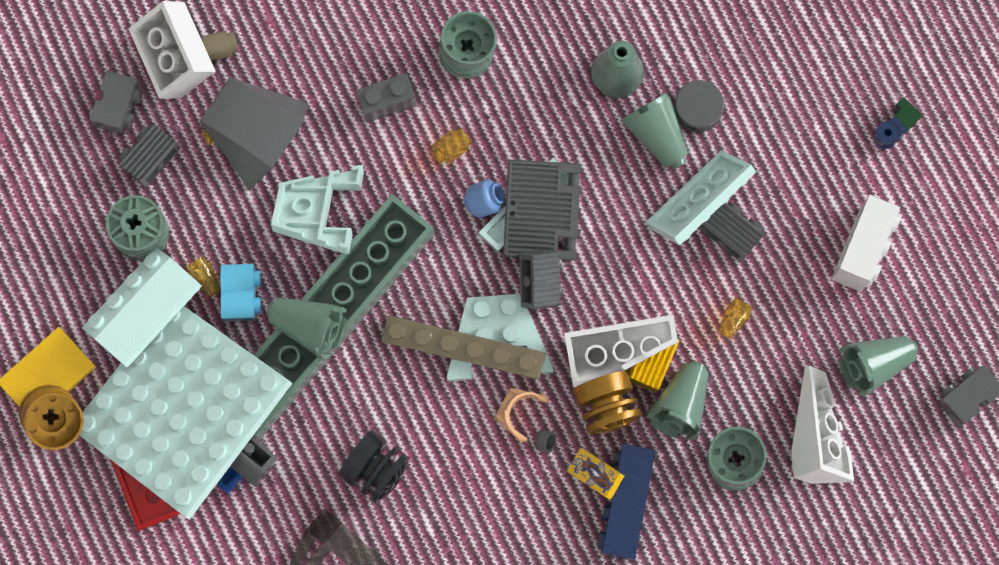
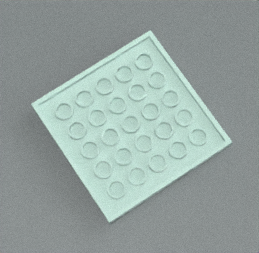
M183 306L128 367L120 363L83 411L84 423L79 436L190 520L292 383Z

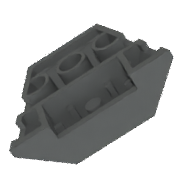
M229 77L199 122L216 146L221 149L229 160L233 170H236L244 182L243 184L250 190L274 167L301 127L309 103Z

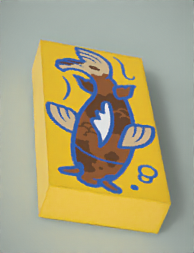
M580 448L567 470L568 473L608 499L613 497L625 476L583 448Z

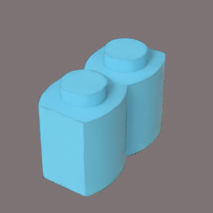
M254 264L221 265V319L223 322L256 321V314H261V298L256 297V287H261L260 271H256Z

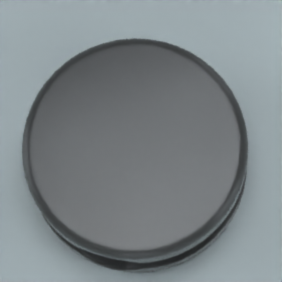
M694 80L686 83L678 91L673 106L678 123L684 129L695 133L706 132L714 128L720 121L724 111V98L721 91L714 84L704 80Z

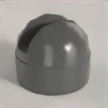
M541 430L534 435L537 436L536 441H533L537 450L545 453H551L556 445V434L554 432Z

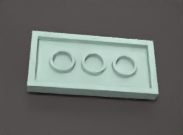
M720 151L650 217L646 224L652 231L680 245L702 223L706 222L721 205L725 204L741 186L745 185L756 171L751 164Z

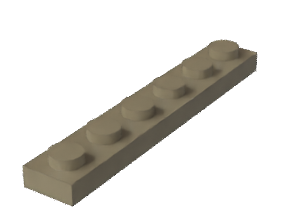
M389 315L387 316L381 340L383 343L540 380L546 353Z

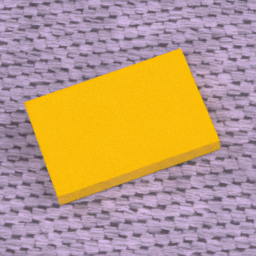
M58 327L0 378V386L20 407L21 401L26 394L38 386L49 384L60 386L67 392L71 391L96 366L68 335Z

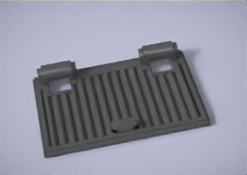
M508 159L503 257L519 258V253L550 250L559 252L561 260L576 261L575 248L578 232L581 164ZM562 172L569 173L568 186L561 185ZM558 237H565V251L558 250Z

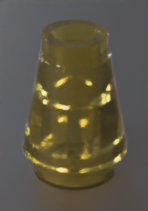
M202 256L185 267L189 272L188 274L202 286L200 289L208 298L221 291L210 260L207 261Z
M735 297L732 302L728 303L718 332L732 340L733 336L752 317L751 312L754 308Z

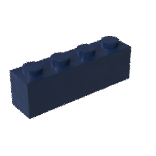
M622 444L621 450H615L612 466H616L617 471L625 476L611 498V503L605 504L602 520L607 521L605 532L600 531L597 547L602 548L601 555L628 561L635 560L656 450Z

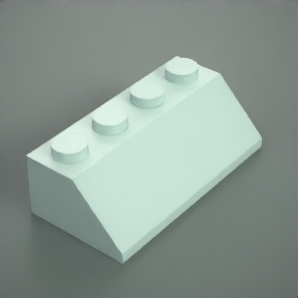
M156 247L145 257L136 270L126 278L124 283L108 297L99 310L88 319L82 329L125 367H128L202 286L175 261Z

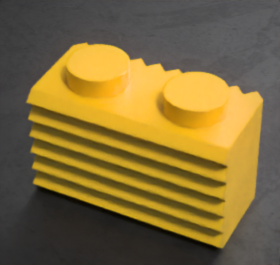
M680 340L626 369L625 371L629 374L631 383L657 393Z

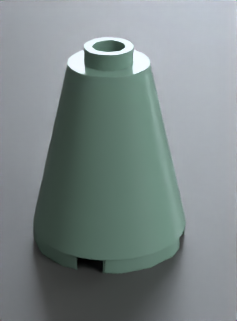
M616 41L601 51L592 63V82L605 96L612 98L627 97L637 90L644 77V68L633 46L626 41Z
M667 92L621 119L624 125L665 168L671 166L672 169H675L687 162L684 157L688 155V151Z
M279 297L269 304L266 315L269 317V323L324 360L332 355L328 353L331 347H338L347 323V319L342 317V313H347L344 307Z
M907 336L848 343L839 350V353L843 352V358L839 360L840 369L847 385L850 388L855 387L859 391L856 393L858 396H866L916 361L918 347Z
M696 361L685 363L650 408L647 419L651 417L652 421L650 424L660 432L677 438L678 434L686 435L685 440L689 441L695 440L698 437L701 429L709 373L705 370L706 367Z

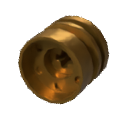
M627 371L607 374L587 381L573 389L578 407H592L591 411L582 416L583 422L596 420V422L586 426L588 435L610 433L622 429L642 417L640 409L627 410L638 403L637 398L623 399V395L633 389Z
M49 384L38 386L28 392L20 404V424L30 440L42 449L58 450L66 448L75 442L82 431L84 423L82 409L71 394L60 386ZM48 409H52L55 414L50 416V420H47L43 415L48 414Z

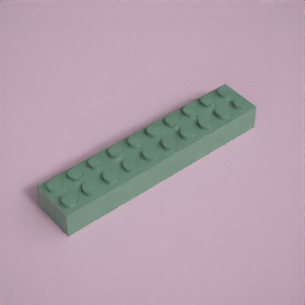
M393 194L390 195L351 241L349 254L341 253L301 299L303 301L339 305L346 309L347 313H342V317L347 319L345 331L338 347H331L328 351L332 355L434 236V227ZM276 328L254 356L288 379L292 385L253 435L257 440L262 439L329 360V358L324 360L317 357L278 328Z

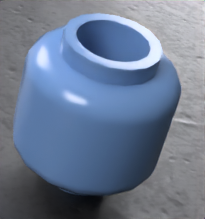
M486 179L467 188L464 204L466 209L475 217L484 218L499 212L504 205L506 196L500 184Z

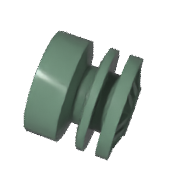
M464 11L456 13L449 18L442 28L438 50L440 63L445 70L457 78L464 79L478 77L484 73L492 62L496 48L497 34L494 25L487 17L478 12ZM468 47L471 48V51H470V50H466L465 52L462 51V48H463V49H467Z
M137 195L119 199L110 208L106 216L108 236L125 257L144 261L145 257L156 247L161 251L165 249L169 240V226L159 207L152 200ZM138 220L141 226H136L133 230L131 224H136Z
M729 427L720 431L712 439L707 455V469L711 478L720 487L731 491L745 490L753 486L762 475L767 460L766 447L762 439L750 429ZM732 455H736L738 459H743L739 467H736L734 463H729Z

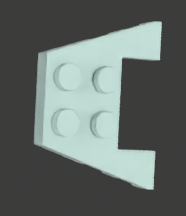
M363 165L353 166L352 171L340 173V170L331 171L329 176L314 179V176L280 183L271 222L273 232L340 253L349 254L353 236L351 228L326 227L333 190L361 191L364 175Z
M520 294L467 298L458 332L545 352L546 356L541 374H553V366L528 308L521 307ZM451 359L447 382L472 380L471 363Z

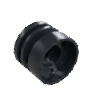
M371 430L350 453L337 476L352 488L361 480H364L365 484L361 491L363 496L368 495L375 488L370 501L376 505L385 496L389 495L399 483L410 457L403 454L394 462L399 449L394 447L386 455L382 452L387 441Z

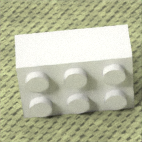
M162 1L129 28L159 99L182 98L216 72L185 2Z
M872 195L868 196L858 211L831 280L859 292L866 286L870 287L873 281H876L882 267L878 265V262H881L883 256H886L891 245V241L887 239L896 231L901 217L897 216L900 207Z

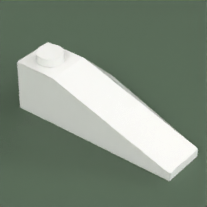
M668 315L564 333L573 388L592 379L624 371L677 343L674 316Z
M811 366L805 367L791 450L794 478L810 484L854 481L851 453L849 447H844L839 431H842L843 427L841 421L837 422L832 410L835 406V401L826 372Z

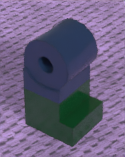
M905 97L893 108L896 115L890 121L881 123L874 132L873 141L877 147L881 149L892 147L923 116Z

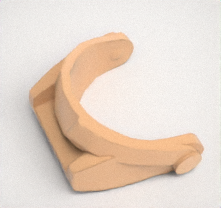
M510 388L495 419L515 437V440L521 443L526 442L528 438L517 432L511 425L509 417L511 408L517 401L525 398H535L547 403L548 396L543 393L536 394Z

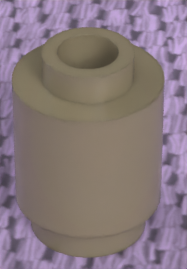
M226 30L202 36L203 45L211 62L232 57L233 53L239 52L234 31L227 33Z

